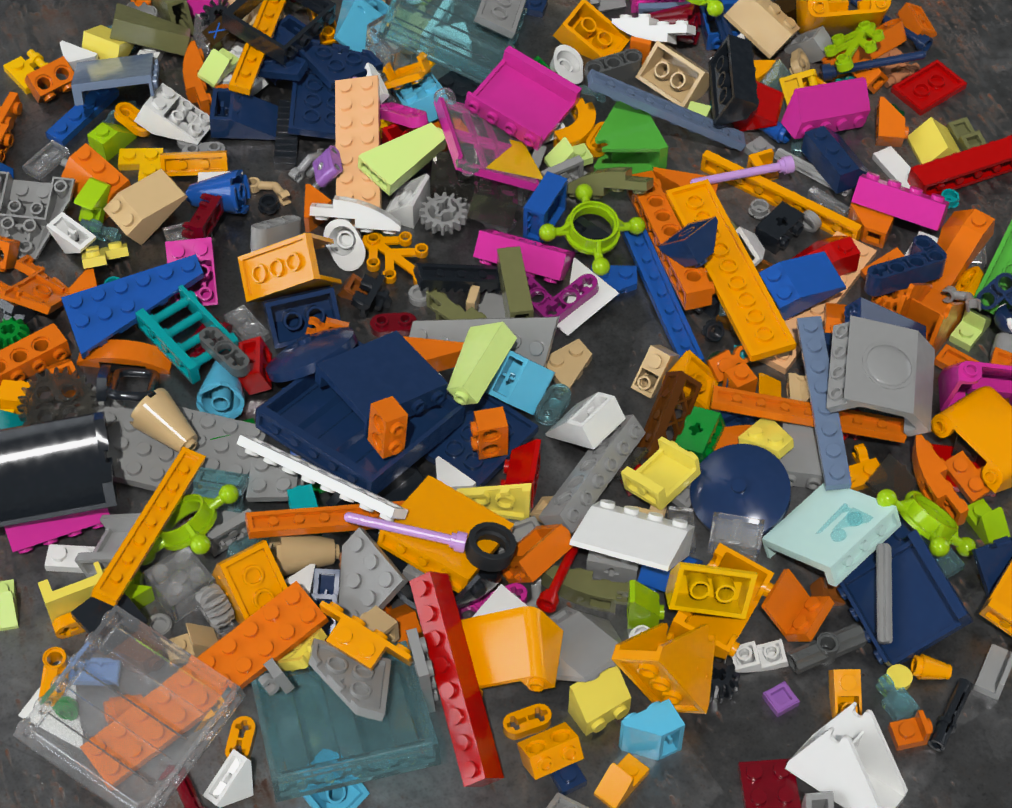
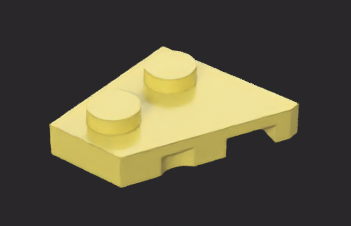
M766 418L759 419L738 437L739 444H751L762 447L774 454L778 459H781L794 447L793 438L774 420Z
M320 628L277 661L276 664L282 671L294 672L299 669H306L309 666L310 650L314 638L325 641L327 638L326 633Z

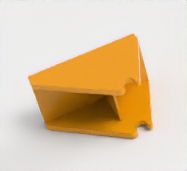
M303 233L239 256L238 263L246 302L264 301L325 286L341 285V279L319 274L315 254L316 249L325 248V245L334 244L333 239L313 233Z
M262 540L217 563L211 575V578L220 586L231 603L238 624H241L287 588L266 540Z
M660 623L616 644L611 659L652 703L656 701L663 702L669 699L677 712L707 713L716 635H709L708 639L710 630L708 624H702L674 638V633H668V636H666L668 624Z

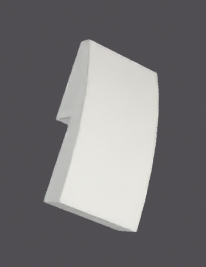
M782 639L756 645L755 641L740 644L732 658L735 672L738 673L761 672L789 666Z

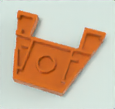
M27 254L16 261L14 268L28 275V277L13 286L0 281V299L49 315L63 306L61 297L70 295L69 289L58 278H50L44 273L45 268L39 265L36 266L33 263L34 259Z

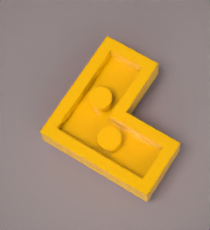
M120 148L118 169L119 171L139 170L138 181L161 169L160 153H164V148Z

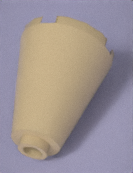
M164 388L154 390L157 394L151 398L148 395L145 396L135 407L131 414L134 420L130 421V424L135 429L178 453L183 446L190 450L196 448L198 444L197 434L169 392Z
M313 534L269 537V548L282 576L295 574L309 564H315L316 568L333 565L335 559H339V544H335L334 539Z

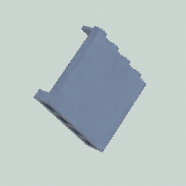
M154 53L77 62L71 82L75 106L84 105L86 93L90 90L149 83L150 94L154 96L155 89H158V77H160L159 60L154 59Z

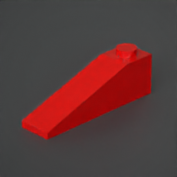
M836 235L816 241L791 258L825 251L837 273L841 276L857 271L861 252L850 236Z

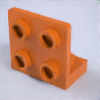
M784 569L761 606L788 642H811L835 603L830 596H809L791 570Z

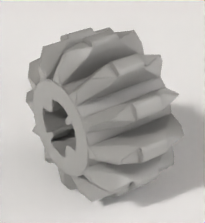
M214 583L209 586L207 585L195 594L196 603L211 627L218 629L228 625L230 621L235 619L234 609L219 585Z

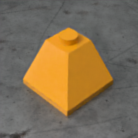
M688 350L668 372L683 371L700 382L702 386L694 406L713 410L711 409L712 391L714 385L718 386L719 382H716L709 366L691 350ZM686 382L683 387L685 397L690 395L693 387ZM677 404L675 409L682 410L681 404Z

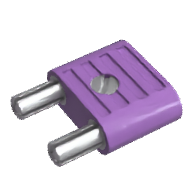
M330 145L313 161V166L306 172L309 178L315 175L316 182L312 186L317 190L321 187L325 188L343 171L339 150L335 146Z

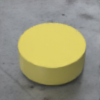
M901 664L890 666L885 675L886 685L896 692L906 691L913 680L910 669Z

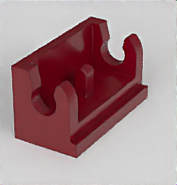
M203 193L200 196L201 199L207 200L209 203L200 201L199 207L190 222H184L182 225L185 228L181 232L182 237L188 239L209 237L224 212L222 196H214Z

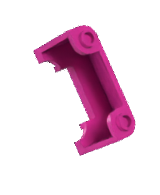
M964 361L945 367L938 377L940 411L966 396V393H971L983 386H990L1003 398H1009V404L1012 406V366Z

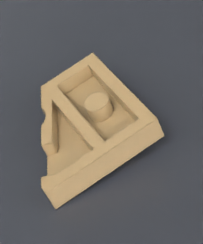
M577 339L549 354L546 368L556 372L553 381L566 395L571 392L572 385L576 380H579L583 374V369L591 362L592 353L580 339Z

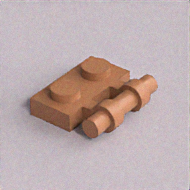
M895 47L876 59L904 53ZM904 62L878 68L889 78L884 84L888 88L918 71L920 66L917 62L913 64Z

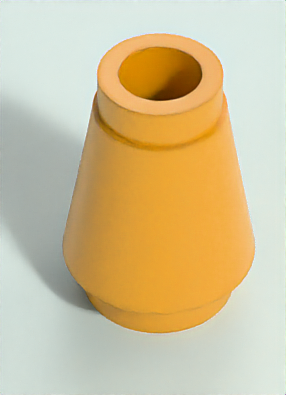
M921 654L920 656H913L910 671L917 680H949L952 674V665Z

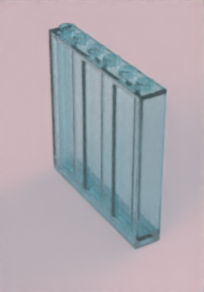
M391 0L377 36L417 55L424 52L428 55L426 57L428 60L481 84L503 59L504 50L508 46L515 48L514 45L517 42L519 31L524 22L522 20L528 10L525 8L527 0L525 1L516 32L512 39L474 22L481 0Z
M406 641L397 642L408 648ZM386 651L382 655L384 658L391 659L386 711L382 722L355 715L310 665L306 669H299L294 672L283 671L295 687L287 695L279 687V690L270 696L265 687L258 681L260 676L251 682L276 802L442 764L437 736L413 663L411 666H408Z

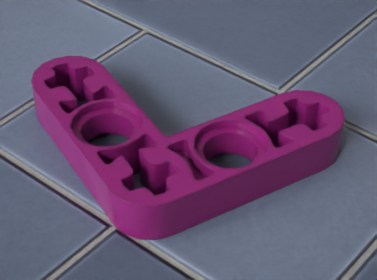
M526 273L531 300L535 295L544 296L541 302L536 303L532 301L534 312L539 317L560 316L558 323L596 295L599 290L597 278L592 274H584L552 297L531 275ZM586 283H587L588 285H591V284H592V287H590V288H589L588 286H585V287H584V284H586ZM569 295L576 297V300L572 303L564 302L565 297ZM549 311H552V312H555V311H556V314H555V315H553V314H548V312H549Z

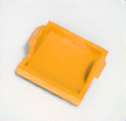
M421 52L416 57L418 62L397 68L395 72L391 63L388 62L383 67L382 72H385L388 79L384 82L386 88L398 90L404 87L406 83L411 82L413 85L423 81V77L430 73V69L436 64L434 57L427 59L428 55Z

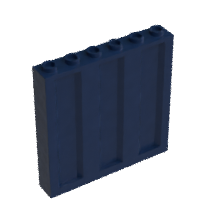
M357 340L355 347L363 345V343ZM315 373L294 380L256 409L255 427L317 467L377 495L463 423L465 405L457 403L453 397L446 394V400L441 404L434 405L419 414L408 417L405 450L397 455L382 459L367 440L368 436L363 434L365 423L329 384L319 387L315 382Z

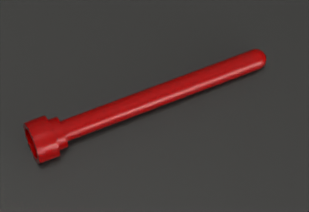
M573 546L565 553L549 588L540 593L536 601V605L540 610L547 613L555 612L559 604L558 592L579 547Z

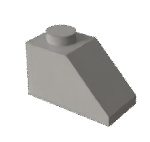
M821 26L792 37L785 46L784 51L791 54V52L801 48L807 55L810 63L822 62L821 59L826 56L824 48L833 44L826 29Z

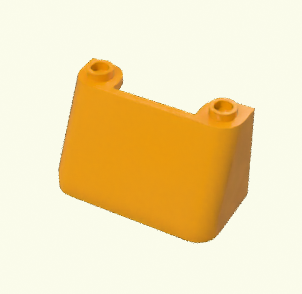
M796 0L797 25L800 27L798 32L802 34L823 26L829 35L838 33L848 34L854 31L860 22L866 20L874 22L876 27H878L887 13L892 0L857 1L858 10L829 12L827 0Z
M990 386L977 388L932 418L931 431L936 436L945 438L950 436L955 430L987 462L982 470V478L984 483L994 493L1012 488V406L995 389Z
M719 543L713 553L712 560L707 564L708 566L753 571L758 574L746 619L678 611L668 633H674V638L702 624H708L710 626L708 639L709 635H716L714 656L726 659L728 655L732 658L740 646V643L736 642L761 597H767L774 584L770 581L774 572Z
M523 606L461 620L482 697L483 690L481 688L519 681L526 685L529 690L535 692L555 687L563 630L542 610L532 606Z

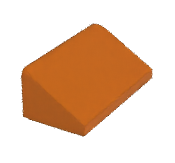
M906 2L899 10L898 16L909 30L917 35L926 34L929 37L937 35L921 6Z

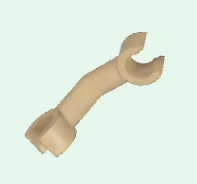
M257 177L249 178L251 193H257L260 190H273L282 206L291 203L287 197L290 196L289 192L286 189L284 190L278 182L260 181Z

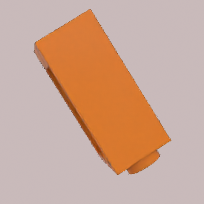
M562 524L536 526L517 543L511 564L500 572L508 583L534 582L573 547L569 545L571 539L570 531Z

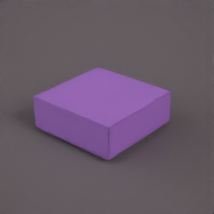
M785 681L762 694V698L776 717L796 708L800 703Z

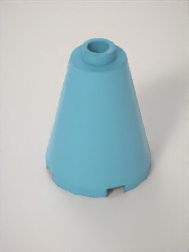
M215 360L197 393L196 406L200 412L235 419L241 415L245 405L242 384L237 377L232 376Z

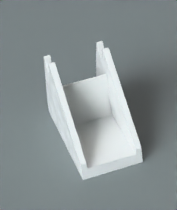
M853 702L813 733L785 767L786 770L819 792L832 791L834 793V802L843 808H898L908 792L873 711L868 709L863 715H859L855 710L856 702Z

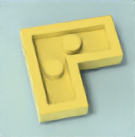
M122 241L108 243V247L99 248L98 245L90 246L81 252L84 269L107 265V260L129 256L127 243L122 244Z

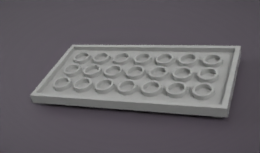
M90 386L75 416L104 411L110 439V451H107V458H113L115 471L113 481L155 491L179 453L135 429L130 424V421L134 420L131 414L139 402L118 401L109 397L106 401H96V387ZM178 406L198 436V444L193 451L206 456L203 466L184 496L199 494L203 497L216 498L222 486L232 484L238 489L239 497L235 503L223 504L221 507L234 510L248 483L252 455L244 452L246 448L237 444L239 436H252L267 442L269 435L256 428L253 423Z

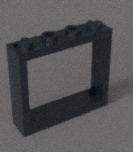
M236 0L223 11L222 28L284 65L290 59H294L302 48H306L315 36H319L328 24L331 25L336 18V3L331 0H295L318 14V16L285 45H282L242 20L264 0Z

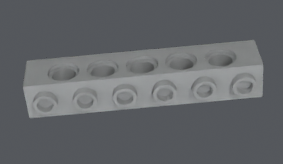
M633 414L625 415L626 419L602 441L601 445L594 450L588 449L538 516L544 525L562 524L570 533L575 531L590 507L597 501L646 433Z

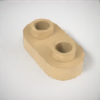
M801 48L791 52V67L789 68L791 75L810 70L809 59Z

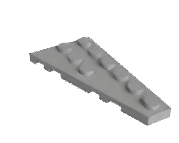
M560 316L415 320L412 323L409 337L464 342L470 327L504 322L517 337L510 350L546 367Z

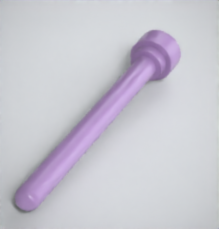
M791 155L784 156L777 160V163L694 178L690 181V184L706 179L709 180L710 184L777 171L785 175L794 173L795 164Z
M347 512L344 515V520L348 523L447 544L449 548H453V551L464 553L468 536L466 532H452L451 535Z

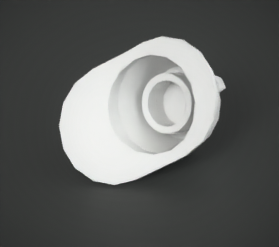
M565 44L556 47L550 63V69L568 81L580 84L583 81V60L576 49Z
M344 219L330 221L325 227L323 235L334 241V244H328L326 247L330 251L335 263L345 271L358 269L366 257V249L361 240L360 232Z

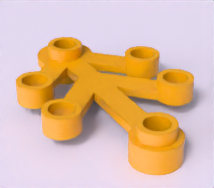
M408 231L401 232L399 236H383L379 232H369L363 236L362 241L365 249L369 252V258L366 261L368 271L377 272L380 269L378 252H381L385 255L383 275H386L384 279L386 284H393L397 280L394 263L413 276L414 285L418 284L413 271L415 265L404 257L426 258L429 254L427 244L419 243L415 248H390L387 246H410L412 244V234Z

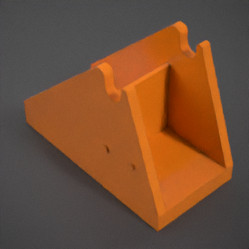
M911 283L906 295L902 294L895 312L926 326V340L933 346L936 355L961 322L966 309L965 302L953 300L951 303H945L942 300L947 295L933 289L932 284Z

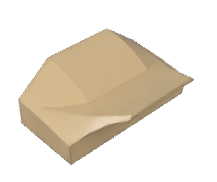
M788 373L786 398L808 402L809 392L806 375L800 376L797 373Z

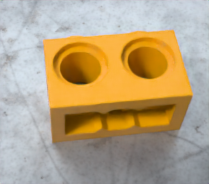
M566 722L517 743L522 764L535 780L584 759L579 737Z

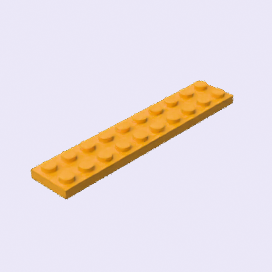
M706 179L666 190V198L682 228L688 223L715 216L718 220L714 253L707 257L708 261L702 266L705 267L708 280L713 282L715 294L750 361H757L796 349V342L709 180Z

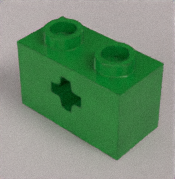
M694 406L691 414L687 415L684 429L677 436L675 442L681 448L695 453L699 458V463H701L709 454L714 452L726 426L722 414Z

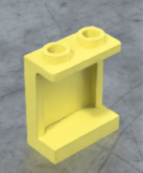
M664 437L658 439L659 450L636 471L628 466L621 471L624 489L659 510L664 509L701 474L697 455L692 451L681 448L676 442L669 441Z
M98 561L93 563L96 575L52 591L48 579L38 582L51 622L61 615L72 612L91 597L93 588L105 571V569H101Z

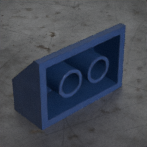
M826 126L805 132L801 151L836 194L856 187L859 176L870 172L836 132Z
M332 286L262 301L275 349L286 347L296 342L298 338L306 335L307 327L316 328L314 325L308 324L309 317H317L324 323L326 317L341 320L334 287Z

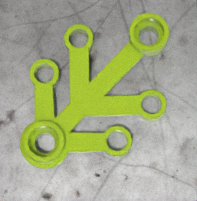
M862 21L854 31L846 35L838 33L831 37L833 44L824 48L826 57H833L839 52L846 50L845 53L836 57L835 65L838 72H846L854 67L852 56L859 46L865 50V53H873L878 49L876 42L882 41L885 36L882 29L875 30L876 24L874 22Z

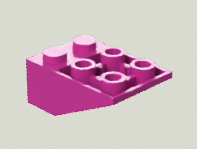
M212 238L165 242L167 263L196 254L204 278L187 290H192L204 307L218 305L216 265ZM179 292L171 297V305L181 299Z

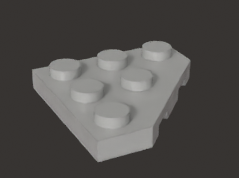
M359 527L342 545L338 605L343 608V613L350 618L353 615L360 618L364 612H368L375 605L383 610L408 580L365 529Z
M314 638L308 664L355 715L382 722L386 711L391 659L381 657L374 669L370 671L327 644L326 641Z

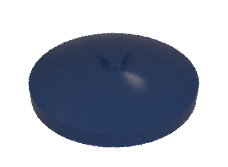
M339 327L301 336L267 364L266 372L270 380L273 382H287L315 373L317 363L355 347L357 337L354 330L350 327Z
M732 444L715 450L699 464L701 474L691 483L690 498L695 515L711 533L727 540H752L767 534L785 517L791 501L789 476L781 461L768 450L751 444Z

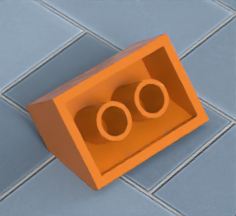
M87 143L69 156L61 175L63 178H73L76 180L72 196L74 199L91 177L111 185L107 204L118 192L131 186L129 179ZM106 212L104 216V221L109 217V215Z

